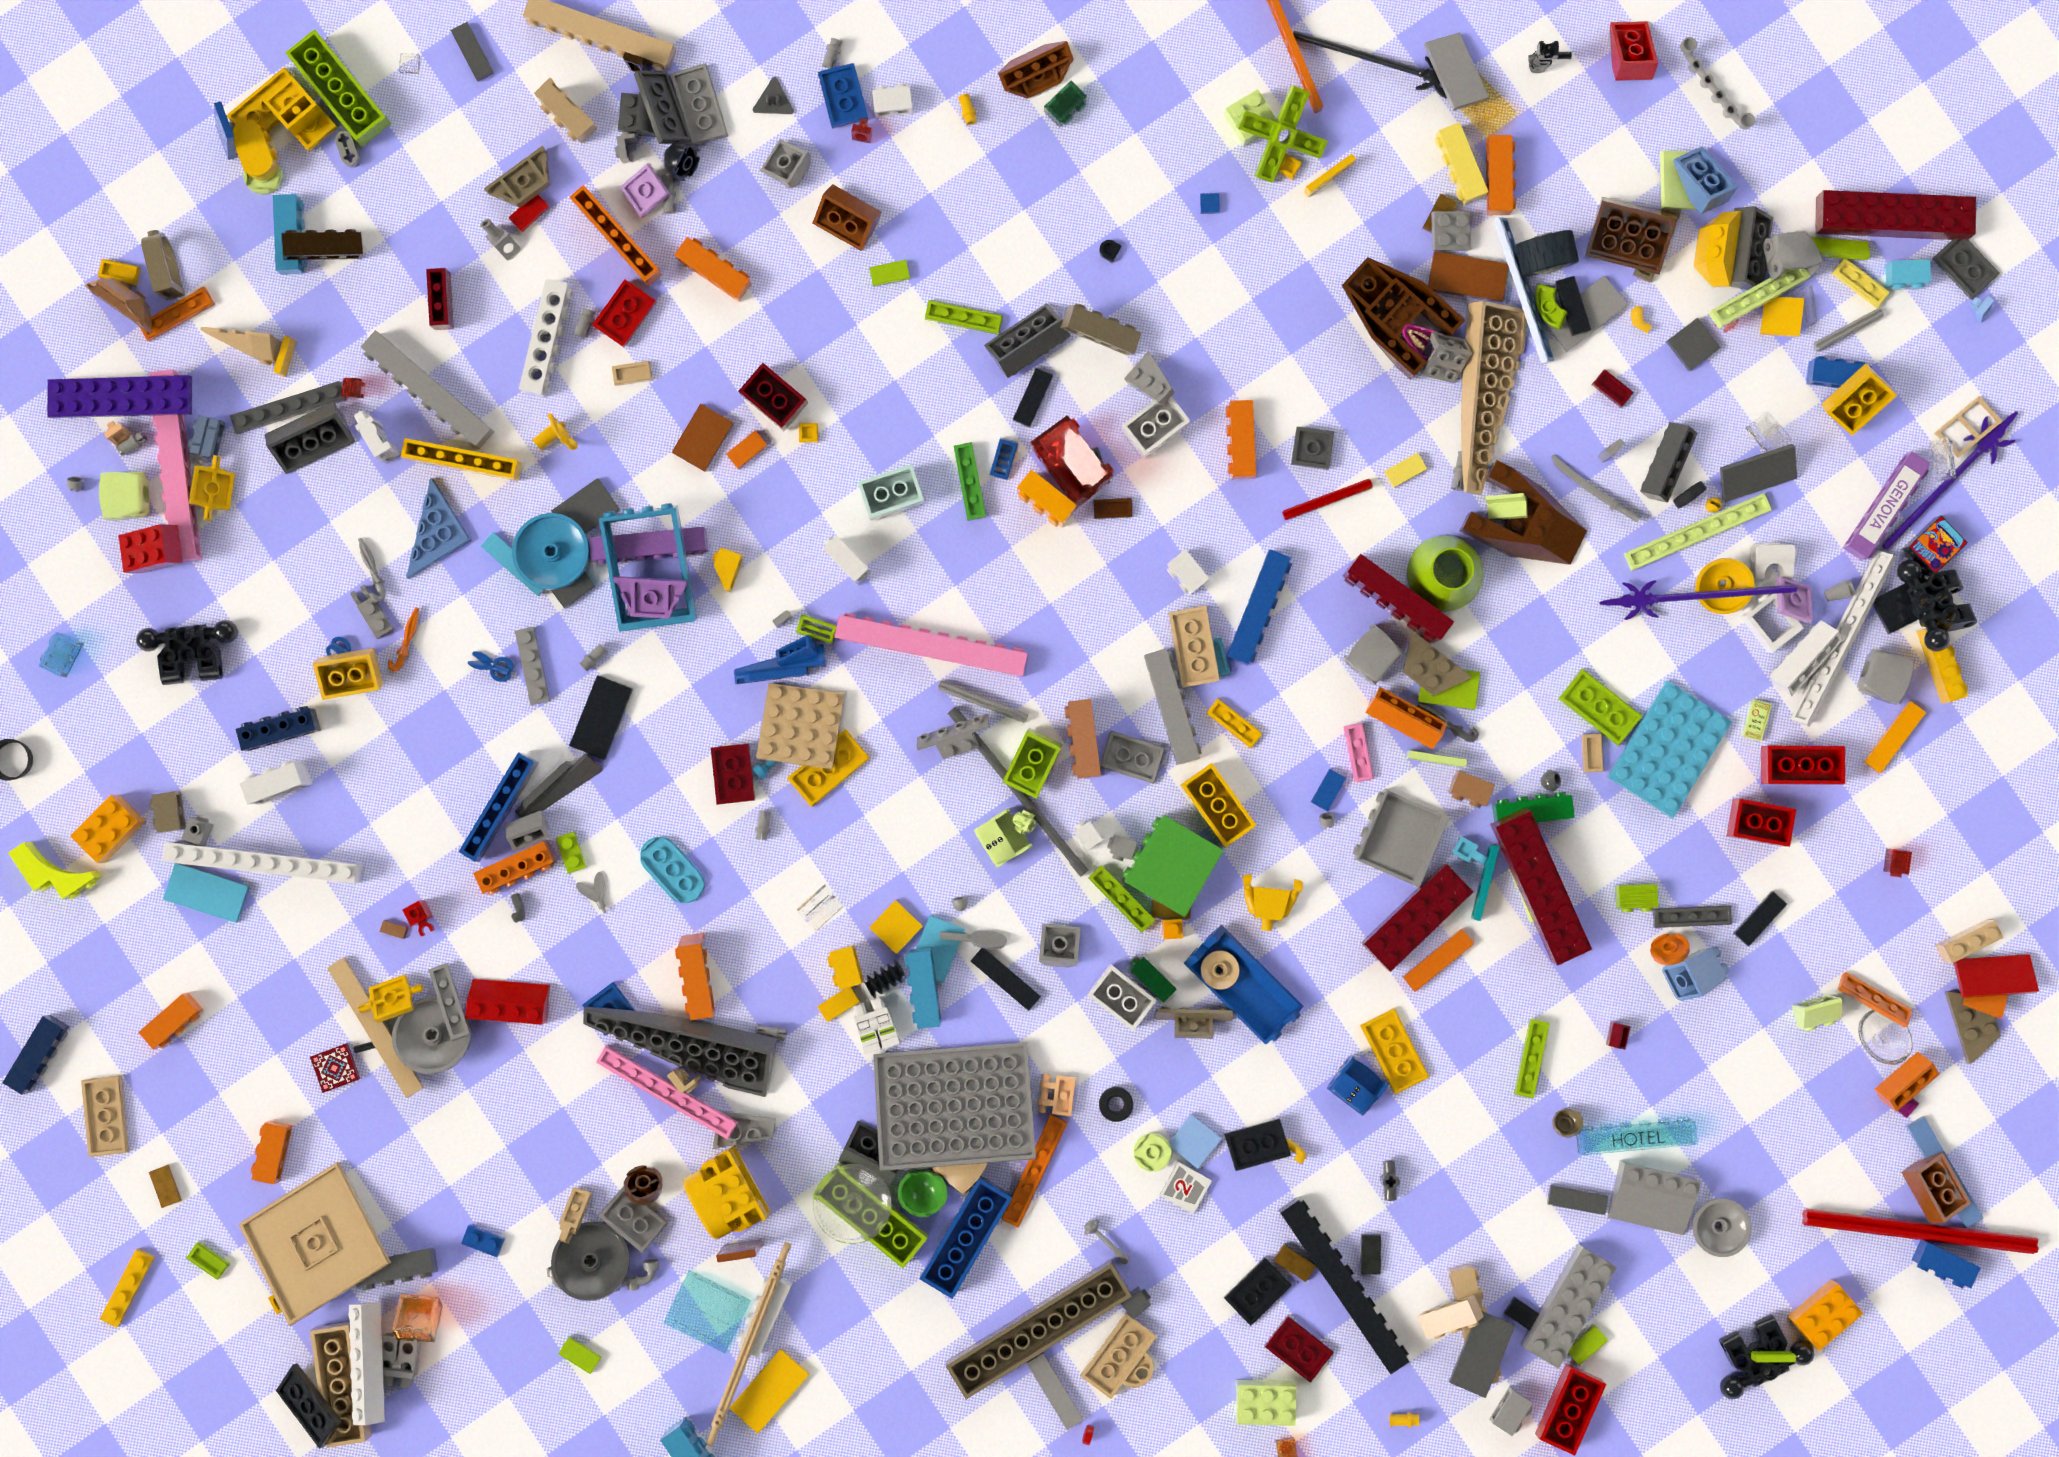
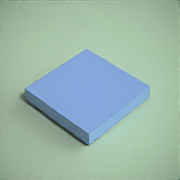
M1191 1114L1169 1143L1172 1149L1198 1169L1222 1138Z

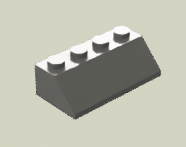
M1756 206L1734 208V211H1741L1742 214L1731 283L1733 288L1749 290L1765 280L1767 265L1763 244L1765 239L1771 238L1774 217Z
M1046 303L984 346L999 369L1009 378L1027 365L1032 364L1042 355L1047 354L1058 344L1063 343L1071 335L1069 331L1061 329L1063 320Z
M335 402L265 434L266 446L285 474L355 442L349 426Z

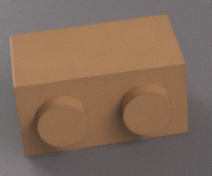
M1456 771L1448 793L1452 794L1451 798L1459 801L1466 799L1470 801L1469 805L1481 808V806L1488 805L1495 784L1464 772Z

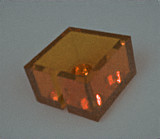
M400 1294L392 1327V1333L396 1340L414 1341V1337H416L419 1342L435 1343L443 1308L440 1298L438 1296Z

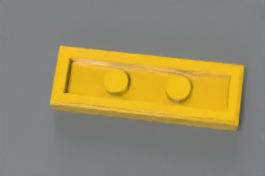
M1350 154L1307 185L1304 190L1307 197L1354 165L1356 161L1354 155Z
M1219 698L1216 699L1206 712L1208 716L1250 749L1263 734Z

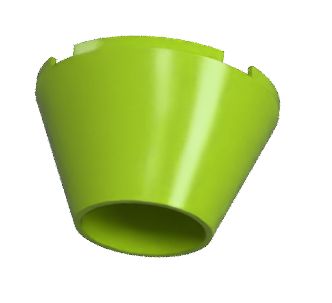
M1450 535L1435 536L1421 543L1412 553L1407 565V581L1409 588L1438 610L1443 612L1454 611L1469 604L1478 594L1483 582V565L1478 553L1468 542ZM1439 555L1453 556L1461 563L1464 577L1458 588L1445 587L1435 578L1433 566Z

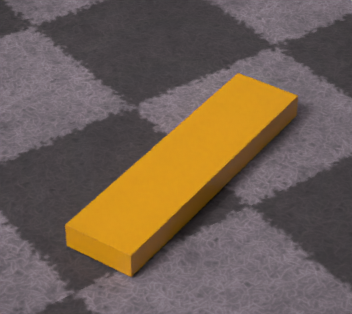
M1908 701L1863 762L1880 774L1926 712L1912 701Z

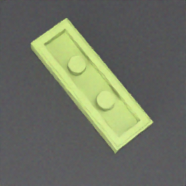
M1407 751V759L1456 767L1467 766V759Z

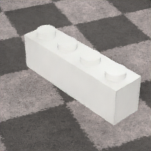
M1820 620L1817 625L1811 628L1809 634L1799 641L1797 647L1785 657L1780 666L1772 671L1770 679L1773 685L1792 697L1843 641L1840 632Z
M765 1277L761 1286L762 1289H765L769 1278ZM783 1278L779 1280L751 1355L759 1358L793 1284L792 1282ZM757 1295L753 1306L756 1307L754 1313H749L745 1324L748 1326L745 1332L741 1330L737 1342H739L738 1349L740 1350L762 1295Z

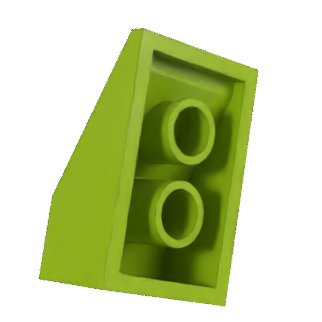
M1028 728L1002 782L1037 799L1063 744Z

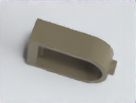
M159 230L148 231V236L141 239V246L153 292L167 301L185 296L174 251L168 238L164 233H159Z

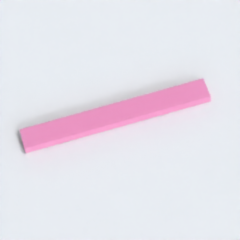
M608 1045L603 1048L596 1061L597 1064L727 1140L738 1124V1121L690 1093L684 1091L680 1094L673 1083Z

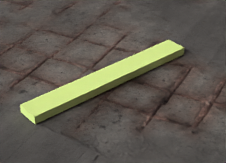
M1765 493L1630 550L1624 553V556L1632 571L1767 513L1772 508Z

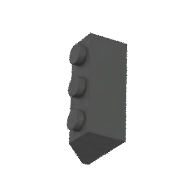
M857 1121L838 1162L891 1186L898 1170L880 1172L878 1130Z

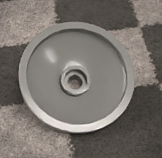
M1716 1198L1707 1201L1697 1210L1693 1219L1692 1231L1697 1244L1705 1252L1716 1257H1729L1739 1253L1747 1245L1751 1236L1752 1227L1748 1213L1740 1204L1730 1199ZM1720 1222V1228L1716 1229L1715 1224Z

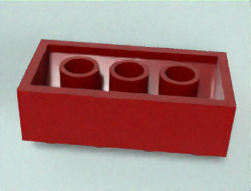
M473 978L467 997L465 1019L546 1024L550 984Z

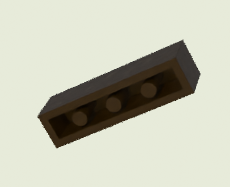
M328 229L325 232L306 230L302 233H297L296 230H286L285 233H281L283 260L362 259L363 257L361 232H356L355 229H347L345 232H337L334 229Z

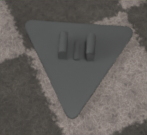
M772 77L753 107V113L794 114V110L776 77Z

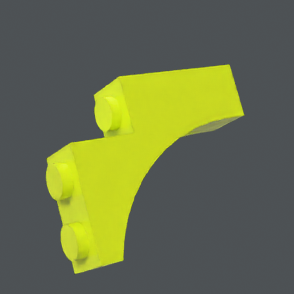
M23 842L8 852L33 891L44 892L54 886L61 899L73 900L79 897L82 890L94 887L97 884L96 881L101 878L98 871L73 873L56 867L40 854L33 842Z

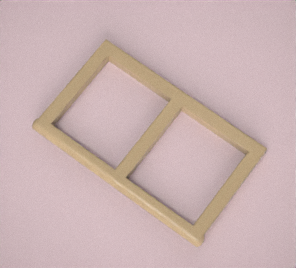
M1978 396L1934 434L1959 458L1999 425L2002 420ZM1977 402L1996 421L1980 435L1961 416ZM1956 419L1976 438L1960 452L1941 434Z

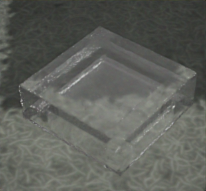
M400 52L399 72L419 74L420 54Z

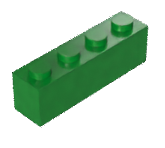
M1566 792L1554 793V797H1547V794L1535 795V799L1528 800V796L1517 797L1515 802H1509V799L1497 800V804H1492L1494 822L1523 808L1531 810L1536 822L1575 818L1572 795H1566Z

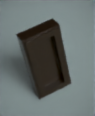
M627 52L624 53L623 60L630 71H649L642 57Z

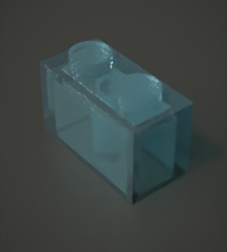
M56 632L49 639V646L40 657L39 667L57 676L67 678L84 643L64 633Z

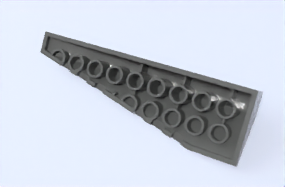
M584 1008L583 1024L604 1034H613L616 1039L622 1042L623 1040L629 1041L634 1044L633 1047L640 1050L641 1048L650 1051V1054L676 1066L683 1065L694 1074L699 1072L707 1076L706 1079L712 1082L717 1080L723 1083L722 1086L728 1089L762 1097L767 1096L777 1038L669 1015L610 1008Z

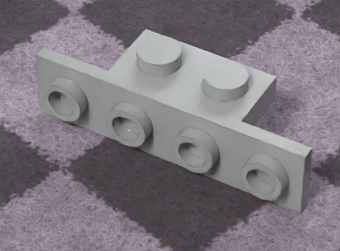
M988 713L977 715L972 719L959 721L954 725L942 727L930 733H924L917 737L916 748L919 751L936 745L943 759L979 748V743L973 732L989 727Z

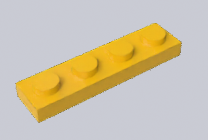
M139 1248L135 1250L100 1320L115 1328L120 1326L155 1259L154 1256Z

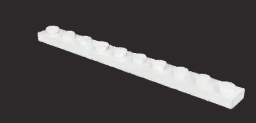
M1876 550L1836 628L1840 632L1843 641L1813 673L1790 718L1793 722L1807 727L1811 726L1896 560L1893 554Z

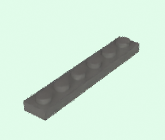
M336 381L232 414L230 418L235 433L241 434L317 410L332 402L336 404L347 399L342 383Z

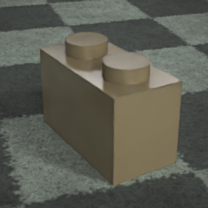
M173 791L153 794L150 806L154 811L153 826L157 833L185 830L186 822L181 792Z

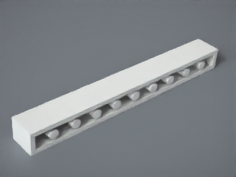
M165 842L162 861L353 884L361 883L363 864L198 846L177 842Z

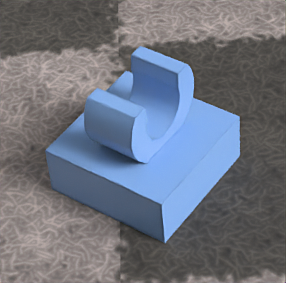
M1988 296L1983 302L1975 297L1970 306V309L1976 312L1974 319L1982 322L1993 308L1995 300Z

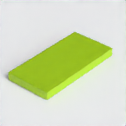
M1580 669L1558 697V700L1617 746L1621 745L1643 717L1584 669Z

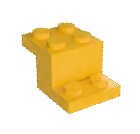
M292 76L263 100L308 152L313 150L338 128Z

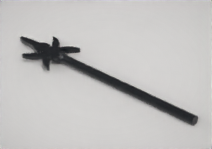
M1295 30L1293 32L1297 40L1419 76L1424 81L1428 80L1429 83L1425 82L1422 85L1416 86L1415 90H1427L1434 86L1436 92L1441 97L1447 99L1443 88L1439 86L1441 83L1427 56H1425V61L1433 70L1413 67Z

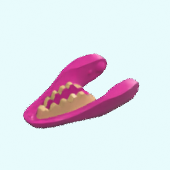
M1412 324L1405 325L1402 334L1406 342L1425 361H1428L1429 358L1424 357L1423 352L1430 342L1429 337L1432 332H1440Z

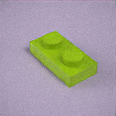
M573 831L556 837L567 874L587 868L576 832Z

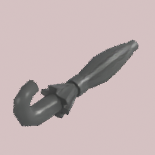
M1420 702L1418 703L1417 707L1446 722V728L1450 729L1455 738L1459 736L1467 742H1474L1478 739L1479 733L1474 726L1471 729L1473 735H1469L1462 730L1463 726L1454 725L1439 711Z

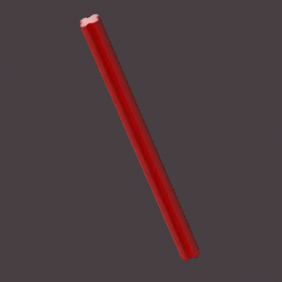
M1809 1208L1804 1209L1802 1212V1223L1805 1226L2035 1254L2039 1250L2038 1238L2031 1236Z

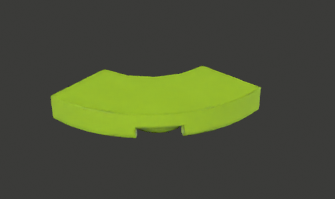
M1538 284L1535 295L1537 309L1548 325L1561 330L1567 316V311L1557 305L1556 288Z

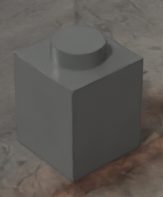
M1139 1286L1131 1291L1132 1297L1121 1303L1132 1319L1151 1306L1149 1300L1151 1296L1145 1288L1141 1290Z

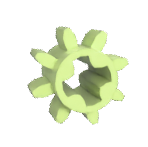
M1025 810L1022 813L1017 812L1012 820V824L1015 825L1014 830L1023 835L1026 832L1031 833L1036 826V821L1033 819L1035 815Z

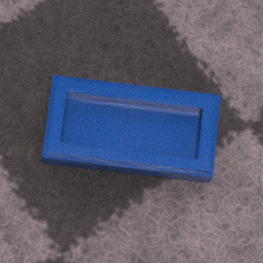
M1328 769L1310 802L1328 811L1346 778Z

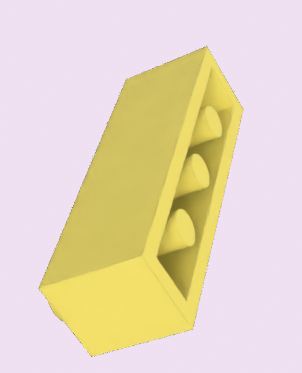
M1460 122L1438 130L1435 135V143L1438 149L1441 148L1444 165H1448L1450 170L1449 177L1451 182L1455 183L1457 187L1456 194L1458 199L1466 205L1484 198L1488 193V189Z

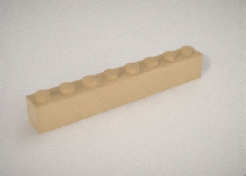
M528 0L523 13L527 24L532 27L538 28L540 26L549 33L555 34L557 32L563 34L562 36L566 39L580 40L582 44L589 47L591 45L597 46L599 50L606 53L612 51L620 58H623L625 52L642 57L646 64L651 65L657 71H669L676 52L674 44L549 0Z

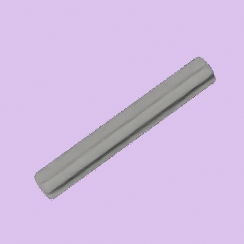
M1877 308L1814 342L1813 346L1819 352L1882 318L1884 313L1880 308Z

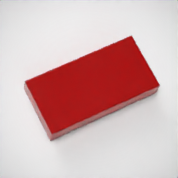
M537 195L514 211L508 218L523 233L550 206Z

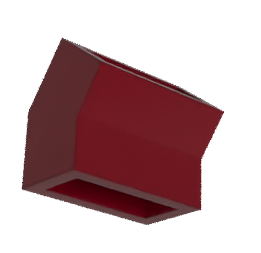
M1611 1021L1606 1045L1626 1050L1631 1026Z

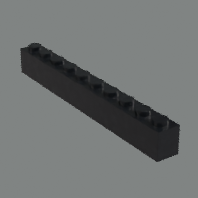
M1296 1197L1278 1211L1390 1375L1410 1362L1406 1357L1409 1353L1403 1344L1401 1346L1397 1344L1395 1340L1398 1337L1392 1328L1390 1330L1386 1328L1384 1324L1387 1321L1382 1313L1377 1314L1373 1309L1376 1306L1370 1296L1365 1297L1363 1294L1365 1289L1360 1281H1354L1351 1276L1354 1274L1348 1264L1343 1265L1340 1260L1343 1256L1337 1248L1332 1249L1329 1244L1332 1240L1326 1231L1322 1234L1318 1228L1321 1224L1315 1215L1313 1217L1309 1215L1307 1211L1310 1208L1304 1199L1300 1201Z

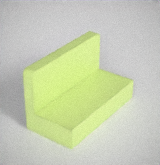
M1524 493L1485 496V501L1488 504V520L1528 518L1527 498Z

